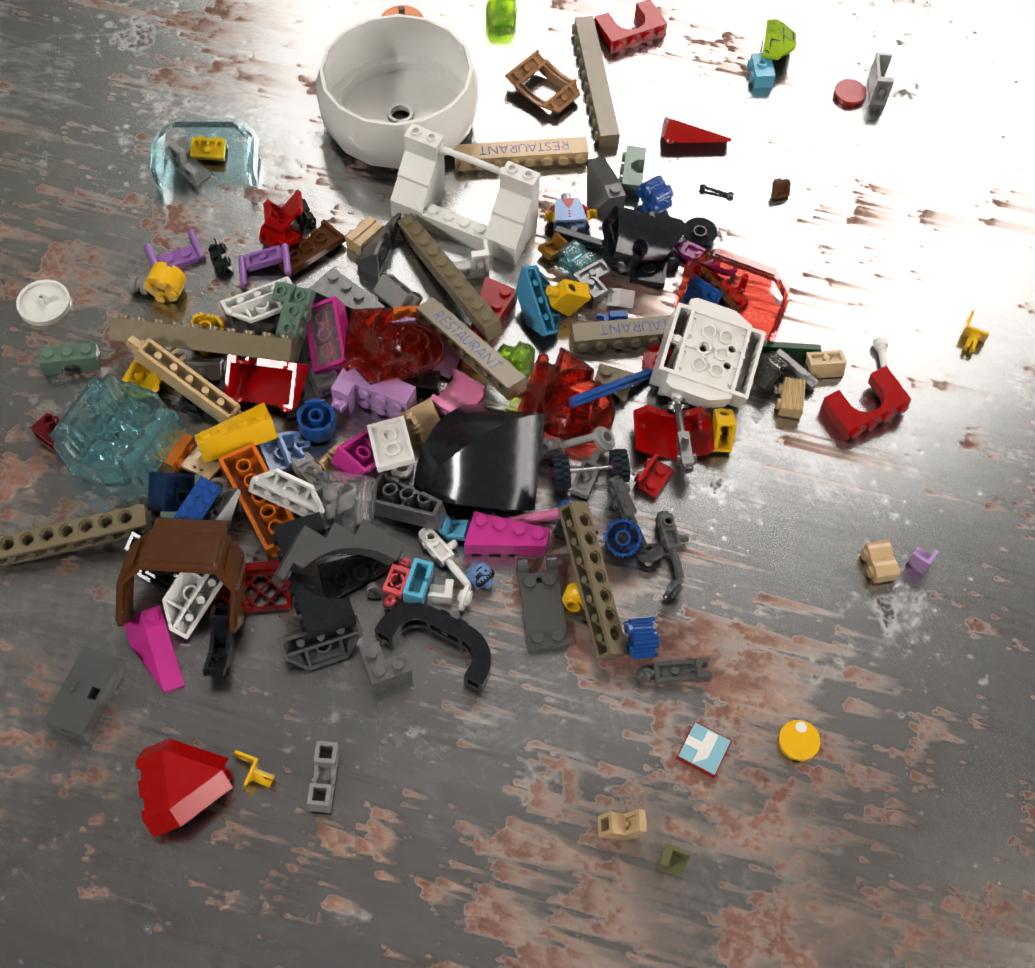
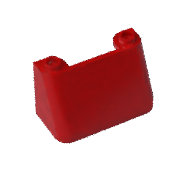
M228 355L224 393L239 405H241V402L265 403L266 405L282 407L281 411L293 412V409L298 407L309 372V364Z

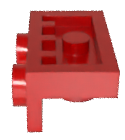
M264 223L261 225L259 240L270 247L281 246L283 243L291 246L301 241V235L290 228H286L281 233Z
M656 453L652 458L649 457L644 464L645 469L643 472L639 471L634 479L636 482L635 490L653 500L656 499L674 470L659 461V455Z

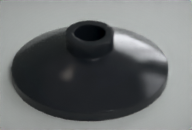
M695 217L685 223L689 229L685 232L684 237L699 246L708 245L717 237V227L709 219Z

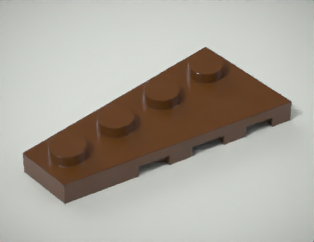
M324 219L320 222L321 226L318 229L314 228L310 232L311 235L306 240L303 239L296 250L293 249L289 252L291 274L288 276H293L346 241L345 236ZM283 262L278 263L279 268L284 272Z

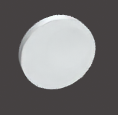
M48 279L38 280L21 290L17 297L16 307L25 322L35 326H48L57 323L67 315L71 307V297L63 284Z

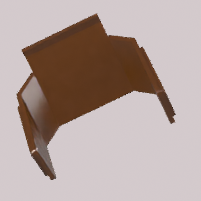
M156 517L152 530L150 529L143 536H140L129 547L127 556H125L116 583L115 621L117 626L123 627L133 618L134 575L139 570L215 574L231 591L229 632L235 633L244 623L246 563L244 562V552L226 534L229 521Z

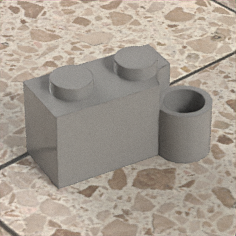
M382 274L372 291L377 295L378 300L388 304L390 309L401 306L420 305L423 300V296L412 291L393 274Z

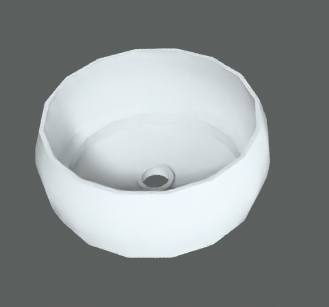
M402 14L368 18L343 30L326 47L316 79V95L323 124L344 152L368 165L399 169L405 151L404 135L411 124L443 135L445 146L455 149L471 130L481 92L471 53L466 44L450 28L425 17ZM401 110L408 112L409 116L399 120L393 118L392 114Z

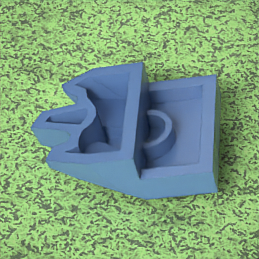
M300 431L277 433L278 438L257 445L269 471L278 468L287 473L293 469L291 464L293 457L300 461L306 458L304 452L308 451L310 441L298 440L300 438Z

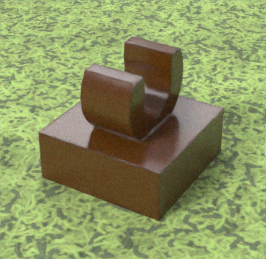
M777 178L772 181L771 196L773 199L790 196L791 181L789 178Z

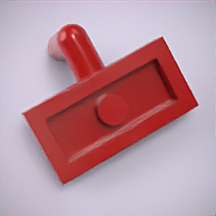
M748 274L742 275L740 285L736 288L725 279L719 282L740 308V311L749 304V300L741 294L746 289L749 279Z

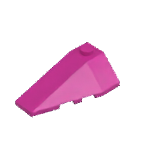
M368 429L337 447L331 463L344 475L365 474L376 467Z

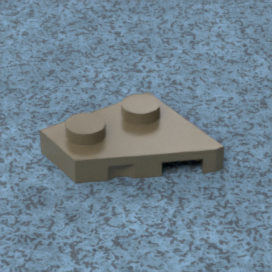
M600 363L594 382L602 386L634 373ZM631 387L612 394L620 400L619 403L625 405Z

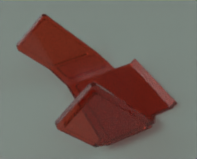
M719 247L696 254L687 266L673 305L676 307L678 302L681 303L696 265L711 259L720 261L775 282L782 298L766 341H773L790 297L788 295L789 287L784 277L782 276L781 278L777 268Z

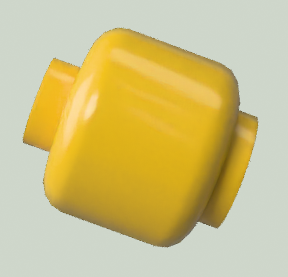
M577 582L568 584L562 596L564 606L571 612L584 610Z

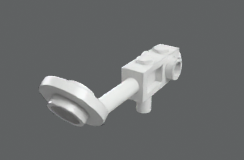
M424 527L418 532L421 546L429 552L431 558L441 568L447 565L465 586L463 590H460L457 599L459 601V610L464 611L465 607L471 603L473 591H471L469 579L453 561L454 553L452 549L456 548L458 543L453 539L445 544L433 529Z

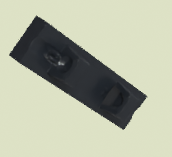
M556 225L554 233L558 232L568 241L567 246L608 258L604 239L579 233L578 226L572 225L571 229H566Z

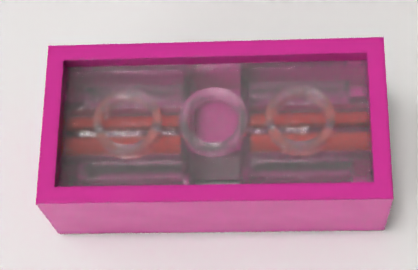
M336 296L313 304L311 319L306 329L313 373L325 380L339 375L348 360L355 362L345 304Z

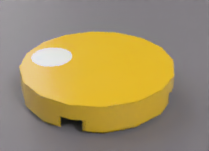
M804 720L787 722L781 728L778 736L780 750L788 759L793 761L805 762L812 759L819 751L821 744L817 729Z

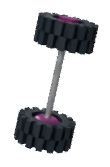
M626 448L610 450V465L570 469L567 454L551 456V474L554 489H570L571 473L610 469L611 478L619 475L623 481L629 483L630 465Z

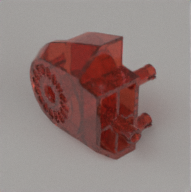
M393 308L351 309L350 326L346 329L344 357L346 359L342 361V364L346 371L356 369L369 385L423 376L437 367L444 359L445 344L442 338L433 330L422 325L392 322Z
M562 347L555 364L549 362L547 354L542 353L538 355L526 390L516 396L521 398L518 410L545 414L543 433L559 437L563 440L591 434L599 426H603L610 431L613 427L616 413L615 404L610 394L577 407L569 405L570 397L601 385L593 380L595 369Z

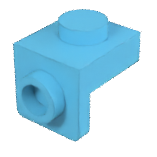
M447 515L439 533L447 541H452L453 539L465 541L471 522L469 520H451Z

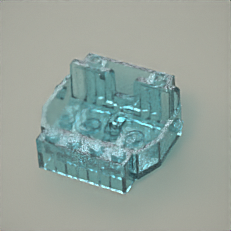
M106 374L103 379L92 377L49 436L54 441V449L68 467V471L73 475L105 487L132 484L145 489L149 483L150 472H156L186 430V427L176 411L167 408L153 390L140 387L133 382L117 381L113 375Z

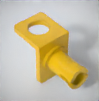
M973 310L969 314L961 333L968 337L963 349L967 352L970 347L969 353H974L978 341L985 342L990 334L970 326L975 312Z
M235 750L234 758L252 765L243 784V789L246 790L249 782L251 783L252 781L270 789L275 775L257 769L258 758Z

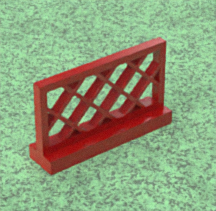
M279 560L246 563L247 583L245 590L251 585L258 592L251 599L245 596V600L248 602L245 605L244 613L292 609L291 596L288 585H291L290 579L281 587L271 582L273 575L280 565ZM257 577H264L267 582L260 589L252 583ZM270 583L278 589L271 598L263 592ZM226 586L217 593L209 605L210 613L214 603L220 597L228 603L227 605H230V601L222 595L228 589ZM281 592L286 596L287 604L278 605L273 600ZM262 594L268 601L264 606L258 607L253 601Z

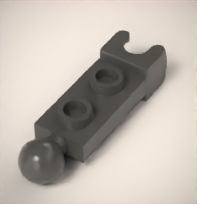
M701 657L695 658V660L653 662V669L642 666L637 669L636 676L641 682H647L654 677L655 684L709 682L712 679V672L703 671L702 668L708 666L710 658Z

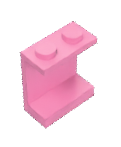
M455 368L451 382L439 396L433 394L430 398L437 413L444 417L461 406L479 404L485 397V386L479 380H474L464 371H459Z

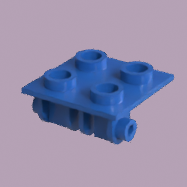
M693 274L681 303L687 305L690 299L700 298L718 305L723 292Z

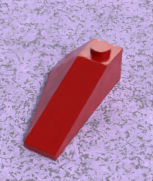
M664 117L661 137L665 138L664 142L674 144V142H731L732 138L675 119Z

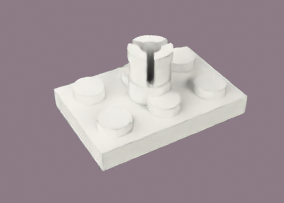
M404 415L367 425L378 473L416 463Z

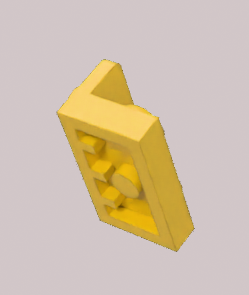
M191 137L190 158L225 161V152L228 149V144L221 137Z

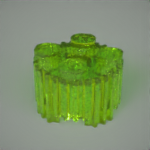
M516 0L487 1L486 22L489 26L494 27L497 32H503L505 28L509 29V27L511 28V26L516 24Z

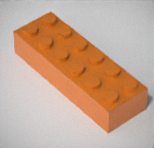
M253 442L219 457L218 460L230 487L241 491L238 502L270 561L278 557L276 551H280L278 545L274 546L271 537L272 534H275L273 526L294 520V517L290 510L248 491L252 477L269 471Z

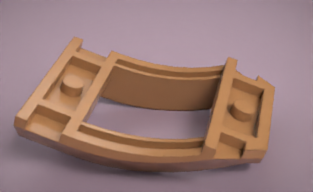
M537 49L505 74V78L529 101L559 114L581 95L580 90L577 88V80L571 79L560 72L548 59H544ZM538 71L549 81L561 88L559 92L547 101L539 98L523 84Z

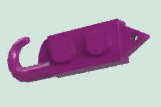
M688 240L687 242H677L674 246L679 253V257L692 262L695 261L696 264L703 267L706 266L707 269L723 276H732L738 270V266L733 260L729 261L733 265V269L727 270L720 267L721 258L718 254Z

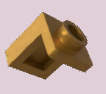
M556 232L550 241L540 244L537 250L545 258L552 260L563 255L568 241Z

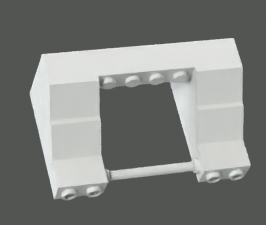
M411 124L404 135L405 151L390 199L391 216L394 217L397 213H401L403 218L412 213L426 230L476 250H483V239H487L490 256L515 265L537 229L540 173L507 161L505 166L500 168L446 147L443 135ZM444 154L496 173L500 177V188L488 226L437 206L445 193Z

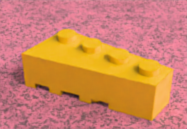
M261 403L194 435L204 463L218 459L253 442L256 446L278 438L265 403Z

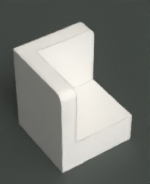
M608 287L606 305L632 309L635 291Z
M446 579L445 585L431 584L428 592V604L452 606L454 579Z

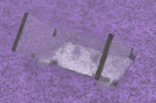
M341 471L312 472V477L326 482L330 490L338 491L334 522L352 533L357 524L363 519L373 524L378 486L375 478ZM337 554V555H330V556L324 557V558H322V559L332 558V557H340V556H348V555H355V554Z

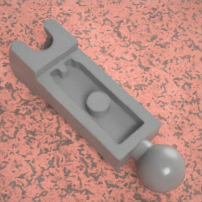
M304 452L306 458L301 461L293 457L291 464L298 477L314 485L318 496L322 494L324 501L334 502L338 496L336 489H334V484L317 465L311 454Z

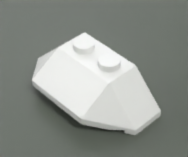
M287 276L222 300L220 303L227 315L254 323L282 311L284 303L271 299L275 283H293Z
M278 468L252 477L249 492L303 517L320 512L323 519L325 510L314 485Z
M179 572L162 599L170 631L185 639L189 638L223 585L215 574Z

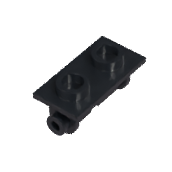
M302 198L303 212L300 216H296V220L302 231H305L306 226L313 227L316 225V218L312 212H309L310 208L306 200Z
M214 238L215 244H211L208 251L211 259L214 261L215 272L219 275H223L227 270L234 273L231 267L233 263L227 255L228 248L223 242L221 243Z

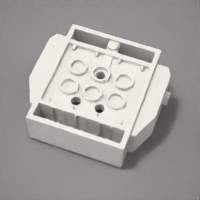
M694 298L690 299L687 305L678 302L668 319L649 384L659 387L657 394L671 397L676 402L682 401L697 407L702 406L703 408L725 407L727 404L740 408L749 397L766 332L753 328L735 310L709 301ZM671 343L674 346V349L671 357L669 358V360L666 363V366L664 367L665 359ZM729 348L733 349L734 353H731Z

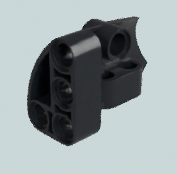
M618 205L612 208L602 224V233L608 258L624 262L626 266L633 269L640 262L663 261L689 229L681 219L657 212L642 213Z

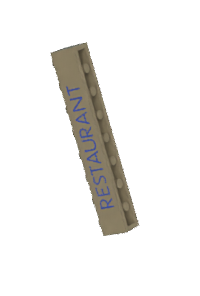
M432 297L416 307L417 320L508 401L526 390L527 378L525 374L521 371L519 372L510 361L502 357L500 352L490 347L487 341H483L475 331L468 328L465 322L460 321L441 302Z
M670 315L574 323L571 325L573 352L661 344Z

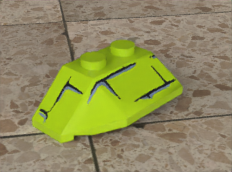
M767 19L763 34L762 58L779 60L781 56L795 50L796 32L778 19Z

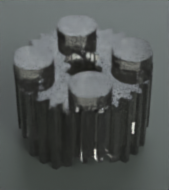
M775 351L762 354L758 361L760 364L756 368L753 379L755 384L769 394L775 390L774 385L782 382L783 378L789 373L787 367L791 365L790 362Z

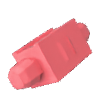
M403 557L398 565L392 564L382 588L385 609L392 610L397 602H403L402 592L411 570V559ZM401 578L402 584L396 585L395 589L393 583Z

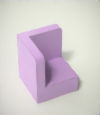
M917 547L906 564L924 574L939 551L935 549L933 554L930 555Z

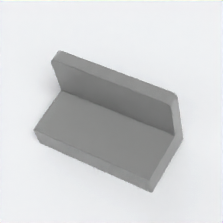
M187 357L183 361L184 364L199 375L210 380H221L222 378L221 364L224 362V358Z

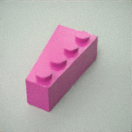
M474 511L464 543V555L481 554V556H489V554H501V556H509V554H519V556H545L550 529Z

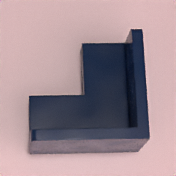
M150 472L147 509L158 512H177L179 508V493H190L195 485L196 474Z

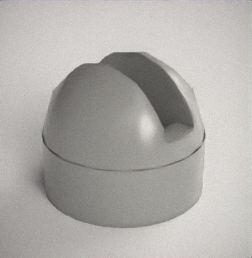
M377 581L370 582L366 589L367 596L371 599L380 598L382 595V585Z

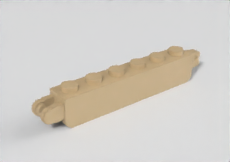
M132 335L127 340L126 345L132 349V353L135 355L134 360L218 422H224L242 413L240 411L241 407L236 401L152 339L148 338L146 341L143 339L140 341Z

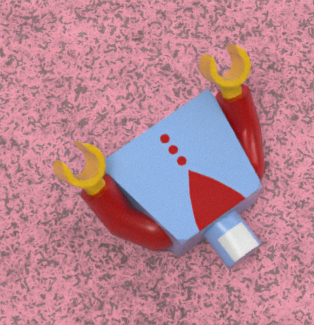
M563 193L561 199H556L555 205H552L544 215V222L552 221L553 232L556 225L566 229H571L572 225L579 227L578 230H586L587 220L598 219L596 209H588L581 203L579 198H571L570 193Z

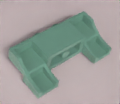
M276 282L271 299L284 304L276 334L273 337L279 338L280 334L291 335V339L297 340L294 362H298L302 344L307 335L306 329L311 319V310L316 292L309 288Z

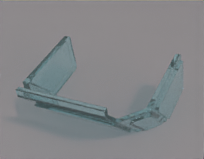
M180 118L174 121V123L171 122L155 134V138L152 140L150 171L158 187H163L166 134L174 127L235 128L248 140L246 171L251 187H255V183H257L259 137H257L256 130L247 122L245 123L243 118Z

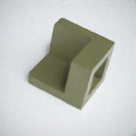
M666 843L657 869L681 878L683 877L691 852Z

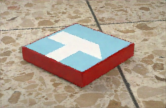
M694 721L676 759L714 778L732 740Z

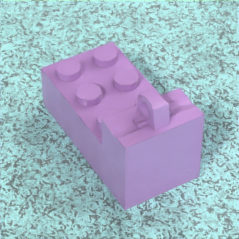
M350 360L346 362L331 387L333 400L331 406L335 412L340 414L345 412L351 415L356 405L359 404L361 407L372 409L380 415L395 418L400 413L417 405L416 386Z

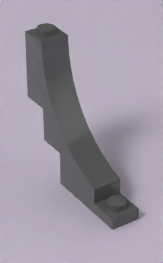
M365 519L357 524L353 533L334 522L327 529L324 536L304 525L298 531L273 575L271 582L278 585L283 580L287 581L292 572L297 574L310 563L337 554L363 555L389 566L394 561H399L403 554L401 549L404 544Z

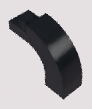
M213 605L209 616L210 644L203 667V676L224 677L226 670L230 668L234 645V633L229 632L230 605Z

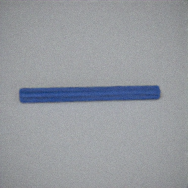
M648 368L569 398V405L577 407L647 381L651 378L653 369Z

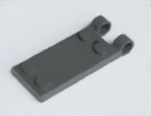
M556 555L546 556L547 572L531 574L528 573L527 558H517V572L528 652L568 648L569 643ZM541 579L542 582L538 583L536 580Z

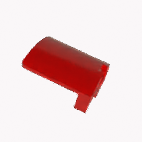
M649 404L633 410L637 451L649 456H653L656 453L659 455L658 458L676 459V454H678L676 443L678 429L675 414H668V410L658 409ZM702 406L682 410L685 430L689 431L692 453H696L697 457L713 453L715 448L711 413Z

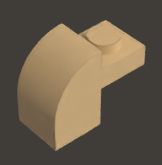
M637 809L625 814L610 811L599 815L598 838L610 840L639 838V834L647 832L645 810Z

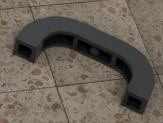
M408 603L393 608L378 622L374 629L375 637L392 646L404 630L420 626L464 647L472 657V662L464 674V683L481 692L485 688L491 672L490 648L482 634L468 625L465 620L461 618L456 619L446 610H438L430 605Z

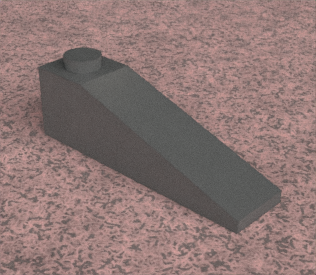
M605 157L588 159L587 205L589 209H596L597 214L610 212L615 205L624 207L626 194L621 182Z

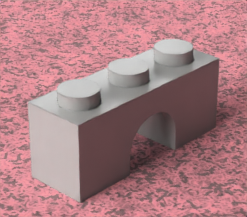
M316 742L313 761L314 777L313 782L309 786L307 799L309 811L331 813L340 755L338 742Z

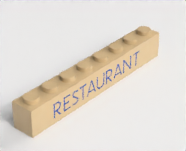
M586 137L458 144L454 149L500 168L504 167L507 161L523 167L588 163L589 155ZM454 157L455 171L483 170V168Z

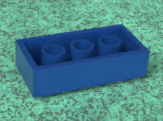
M201 476L174 515V518L204 520L222 493V488Z

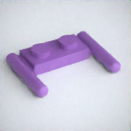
M190 229L188 231L193 246L190 245L159 255L158 258H156L151 244L146 243L144 248L152 267L156 262H166V266L172 267L174 265L182 268L197 263L198 260H205L206 256L195 230Z
M287 243L246 254V257H238L240 285L243 288L248 286L247 270L251 272L283 262L284 273L286 275L291 274L289 245Z

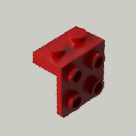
M297 190L282 208L267 199L263 203L265 223L270 228H275L281 233L286 228L288 229L295 217L300 216L303 212L301 191Z

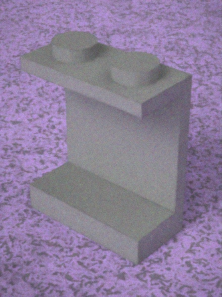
M876 52L868 74L869 103L872 105L886 106L894 84V77H885L892 58L891 53Z

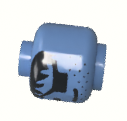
M475 561L466 570V577L476 590L482 588L486 590L494 583L492 578L495 576V572L484 561Z

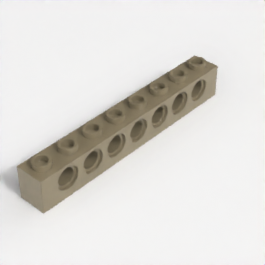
M570 501L559 507L558 511L597 660H613L628 654L591 512L588 502Z
M135 504L124 509H114L106 513H95L84 518L77 517L66 522H55L48 526H37L26 531L20 530L12 534L0 535V568L129 539L132 531L145 534L150 529L152 530L150 512L144 504Z

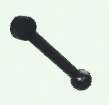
M705 184L700 185L701 190L719 193L727 196L729 199L734 197V193L731 191L727 193L707 187Z

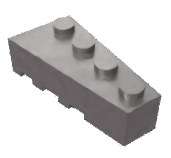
M334 267L309 287V289L316 292L313 303L336 296L345 304L347 316L353 318V320H355L354 316H356L360 324L372 315L385 310L384 305Z
M385 472L379 473L365 498L369 513L372 515L438 531L447 517L441 500L423 491L419 492L415 490V487L409 484L405 485L395 477L387 476Z

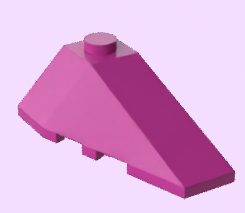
M161 605L140 611L125 625L130 646L164 693L185 687L167 619Z

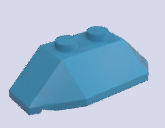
M537 265L523 266L516 287V295L525 323L542 336L557 334L561 316L559 311L550 306L549 297L546 295V288L551 284L544 274L539 271Z

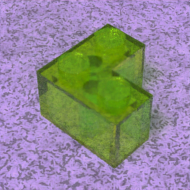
M519 341L515 347L503 343L498 349V352H500L504 359L510 361L519 372H523L526 378L529 377L534 370L535 348L528 343Z

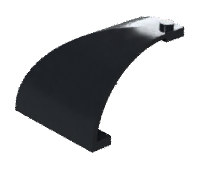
M469 404L454 409L445 415L428 435L418 458L413 487H415V490L423 491L445 503L494 509L535 510L545 414L480 404Z

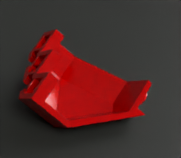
M171 738L146 747L141 751L135 760L136 769H140L141 780L138 781L139 798L144 800L145 809L141 811L142 821L153 837L183 826L233 788L230 783L232 780L231 773L225 767L229 758Z

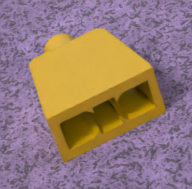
M563 279L556 286L548 285L546 288V295L549 297L550 306L568 317L591 299L588 284Z
M718 408L713 412L714 452H732L737 427L732 409ZM722 433L725 434V437H724V438H721V437H720V435H722Z

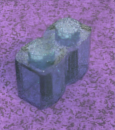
M572 240L558 251L559 261L569 268L573 274L597 261V257L585 250L584 245L576 240Z

